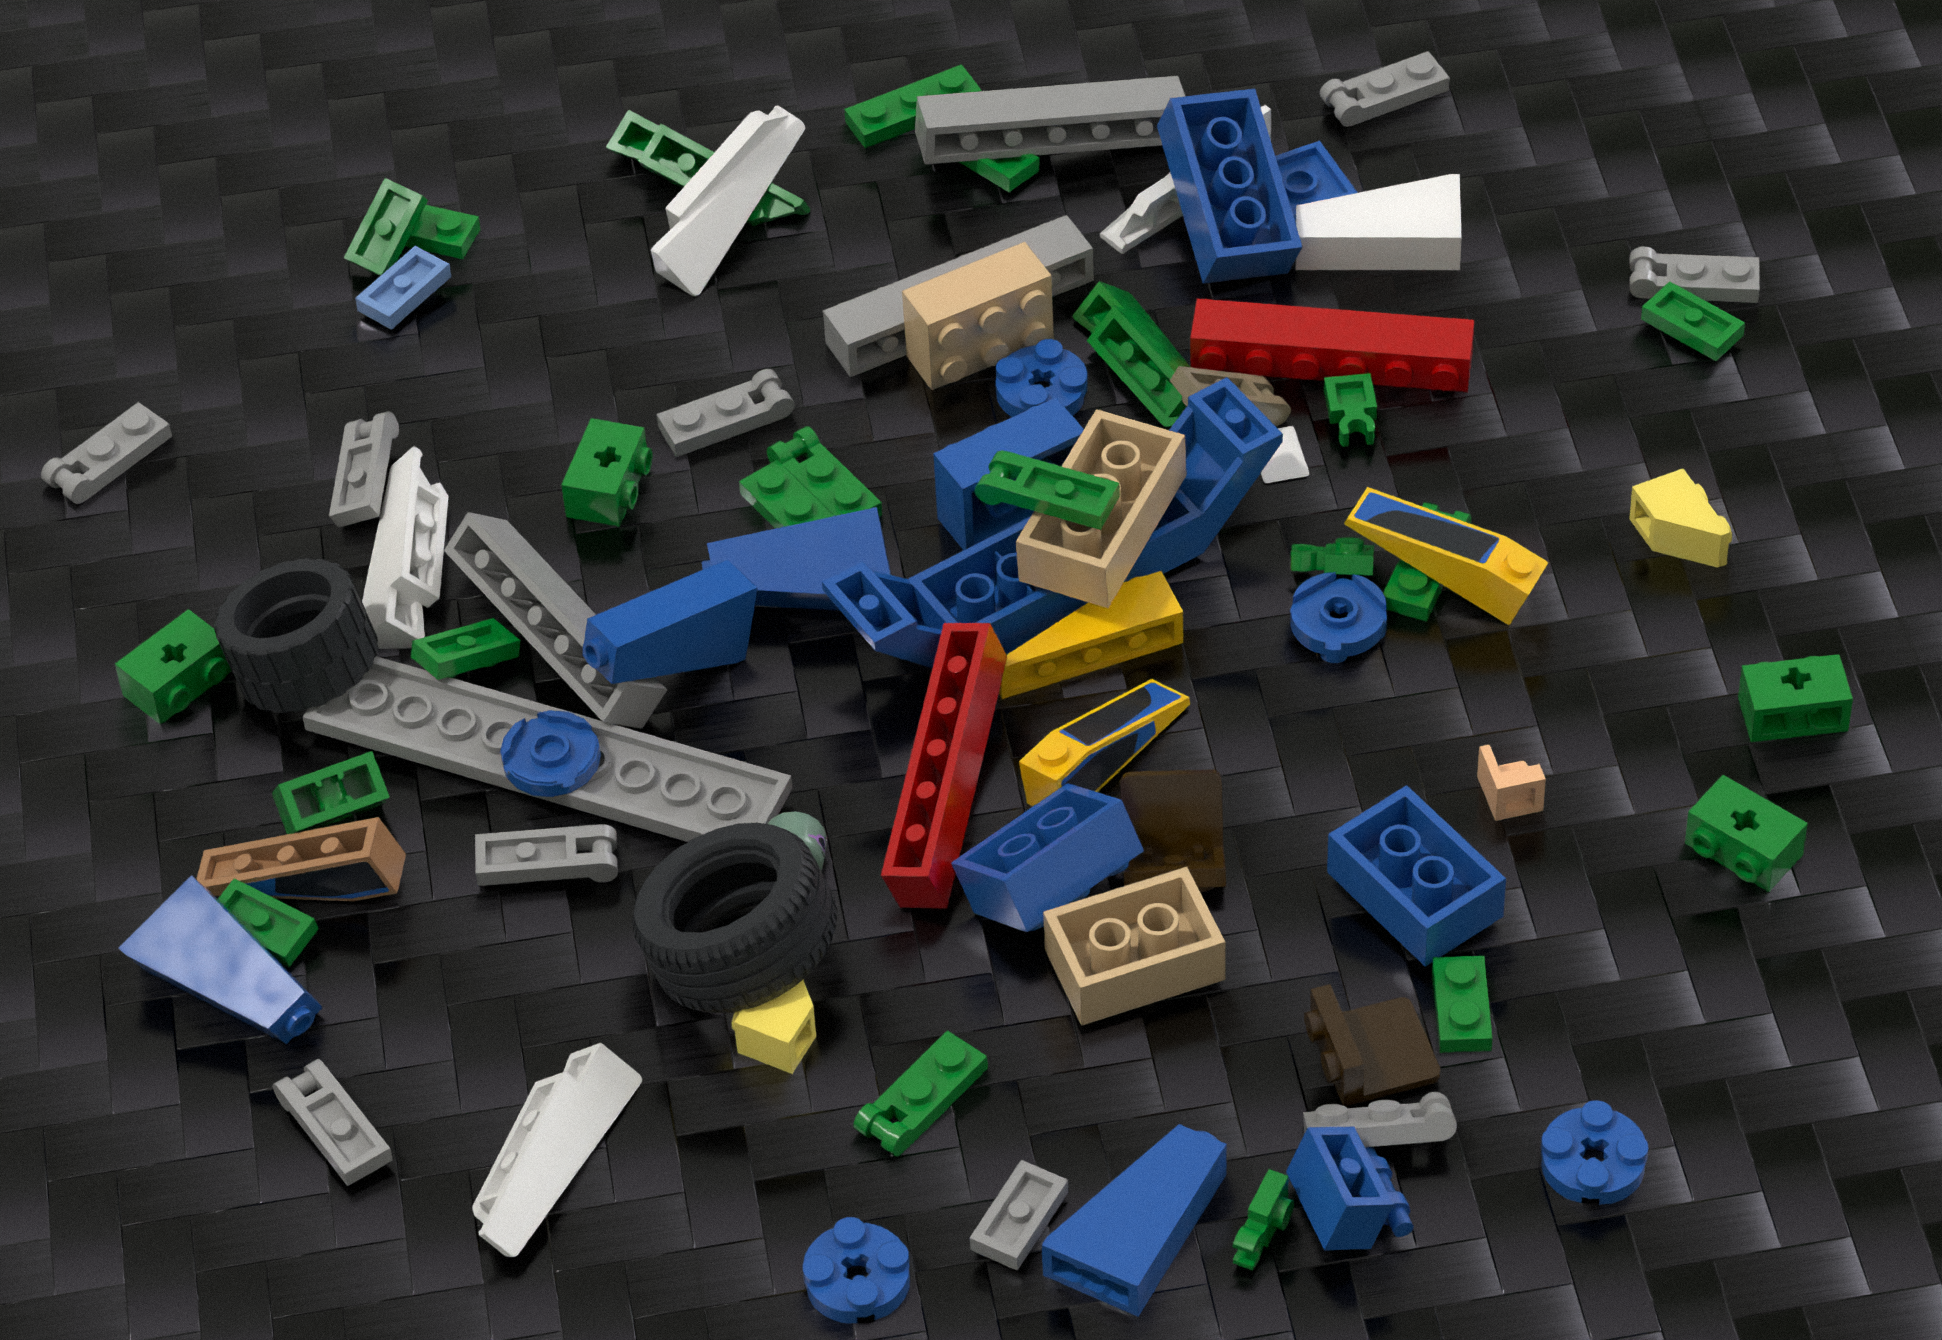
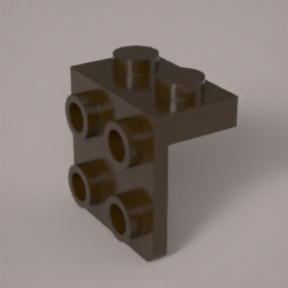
M1214 769L1125 773L1120 780L1121 800L1144 851L1130 860L1128 867L1123 871L1124 886L1187 867L1200 892L1212 890L1214 887H1226L1221 774Z
M1331 984L1310 989V1011L1304 1012L1306 1031L1312 1043L1317 1042L1324 1075L1328 1083H1334L1343 1106L1346 1107L1436 1083L1440 1079V1066L1415 1008L1408 998L1399 997L1342 1012Z

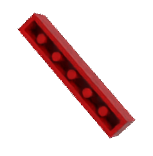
M1197 299L1190 337L1191 368L1324 381V377L1371 373L1373 385L1468 392L1473 354L1474 320Z
M990 623L943 624L881 877L900 908H947L956 873L951 862L960 856L1007 660V655Z

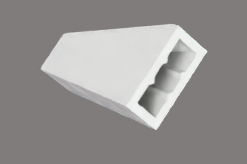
M1448 174L1296 205V227L1303 246L1296 258V270H1460L1462 240L1460 174Z

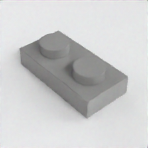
M1021 1160L970 1236V1250L1018 1270L1068 1194V1180Z

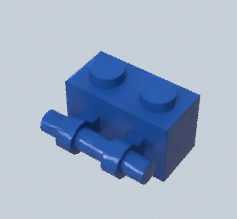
M1355 1127L1307 1128L1286 1173L1323 1249H1371L1384 1224L1390 1226L1396 1237H1404L1411 1233L1414 1226L1408 1216L1411 1210L1404 1194L1395 1190L1391 1182L1393 1174L1386 1159L1379 1157L1374 1147H1364Z

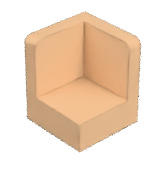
M1490 745L1480 746L1477 777L1495 821L1543 811L1546 778L1540 764L1528 766L1525 761H1518L1498 766Z

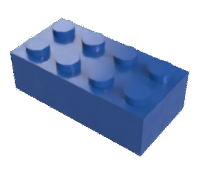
M1247 89L1170 98L1157 124V128L1203 284L1288 273L1303 246L1256 90Z

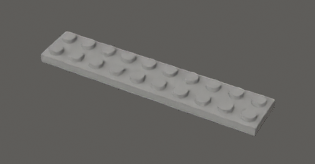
M376 656L372 667L363 675L359 683L348 689L342 696L326 702L327 704L307 709L303 716L305 730L530 795L517 789L505 776L500 753L503 738L515 723L524 718L527 722L538 718L537 713L565 710L450 677L437 680L426 670ZM572 713L584 718L592 726V731L598 738L601 753L598 770L587 784L571 793L555 797H533L689 842L700 835L725 826L756 822L768 824L773 817L779 814L793 787L791 775Z

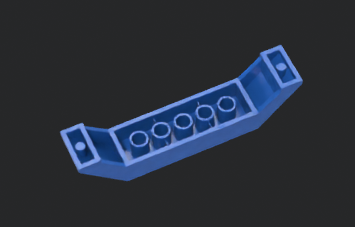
M1228 377L1188 397V406L1169 429L1170 431L1185 435L1187 475L1124 582L1162 571L1164 574L1203 554L1282 444V432ZM1030 517L909 579L872 571L862 561L822 581V590L875 651L933 668L944 623H990L1007 655L1088 603L1019 581L1016 540Z

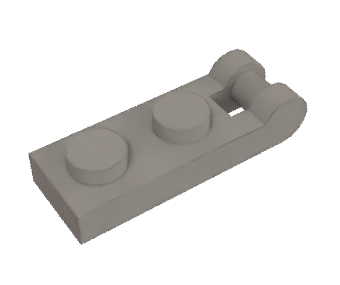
M1427 51L1344 82L1340 79H1331L1322 86L1319 94L1328 107L1335 108L1334 114L1343 126L1348 127L1449 91L1450 77Z
M1638 247L1630 254V269L1633 273L1630 276L1629 288L1635 297L1651 299L1671 281L1705 301L1758 303L1760 290L1759 257L1657 254L1650 247Z
M763 369L757 372L751 381L658 413V428L675 456L678 457L781 420L792 413L795 404L789 393L781 390L782 383L776 372L772 369Z
M138 402L62 459L58 457L50 459L42 469L41 478L53 488L61 487L64 496L73 503L81 504L171 438L170 425Z
M390 411L376 414L373 420L369 422L359 419L348 422L345 425L329 517L338 528L379 517L392 439L397 438L399 435L397 419Z
M600 824L475 834L478 886L584 877H589L597 882L611 881L618 874V860L612 854L617 848V832L611 826ZM589 850L591 853H578V851Z
M320 1059L304 1067L305 1072L291 1080L289 1077H285L273 1084L276 1097L283 1108L291 1112L347 1186L393 1160L390 1147ZM314 1090L316 1091V1092L312 1093L311 1095H309V1096H307V1097H304L305 1095L311 1093L312 1091H314Z
M1440 1092L1426 1094L1419 1103L1399 1104L1393 1100H1379L1370 1103L1368 1107L1349 1109L1339 1104H1327L1318 1107L1316 1111L1303 1112L1304 1133L1308 1127L1354 1126L1364 1147L1444 1141L1452 1137L1457 1128L1450 1102Z

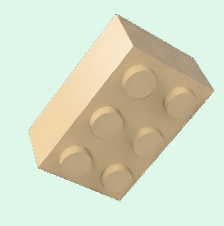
M1026 242L902 291L906 356L931 390L956 382L988 367L995 366L1002 358L1009 356L1019 349L1034 346L1041 340H1054L1051 274Z
M1187 867L1043 912L1045 951L1081 1026L1225 980V940Z

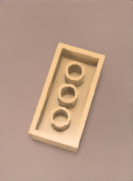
M1096 409L1062 467L1118 482L1120 497L1101 530L1034 511L1016 540L1020 582L1109 608L1187 475L1185 435Z

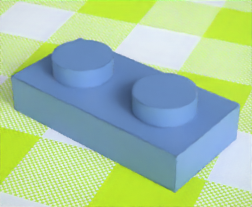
M414 246L355 298L357 311L392 330L451 278L449 263Z

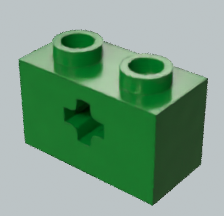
M590 419L561 485L566 517L620 527L627 509H633L636 504L638 483L641 476H647L652 465L653 452L651 448L647 447L644 427Z
M189 609L115 663L123 696L160 725L174 714L183 711L190 702L213 685L220 683L226 675L232 672L216 638L214 628Z
M1839 654L1742 665L1738 699L1751 742L1849 731L1853 697Z
M372 751L279 784L272 792L287 834L329 826L381 807L390 798Z
M1722 775L1688 811L1685 844L1692 847L1699 855L1711 858L1732 870L1742 880L1752 882L1770 892L1803 856L1808 823Z

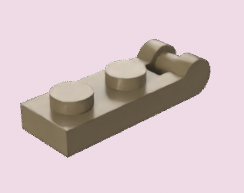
M1178 366L1170 379L1172 385L1182 395V402L1186 406H1188V397L1228 377L1275 426L1284 423L1291 413V408L1280 396L1273 395L1274 388L1263 376Z

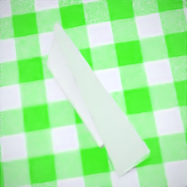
M778 105L774 107L769 115L759 110L750 112L665 208L670 231L651 249L655 270L658 274L691 296L696 297L700 295L803 134L805 126L800 119Z
M1264 105L1261 106V110L1271 140V109ZM1171 173L1139 193L1131 207L1100 233V237L1121 254H1124L1183 216Z
M415 446L399 458L390 468L362 603L377 634L378 649L412 648L413 640L424 638L422 605L428 608L440 597L449 496L441 483L430 485L420 469V458L423 454Z
M602 1043L571 1053L562 1073L535 1082L472 1206L474 1216L483 1223L479 1235L507 1257H515L520 1253L642 1083L640 1074Z

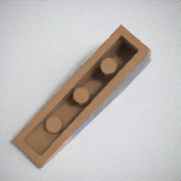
M376 817L204 850L196 880L214 896H220L235 878L273 898L358 901L396 894L400 884L406 853L380 818Z

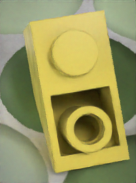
M1684 469L1632 486L1629 519L1652 551L1717 568L1727 564L1728 546L1732 541L1730 526L1723 516L1716 514L1708 503L1707 495L1702 486L1694 484Z
M804 980L771 1001L754 1008L734 1012L732 1029L735 1030L738 1053L793 1074L816 1038L813 1003Z

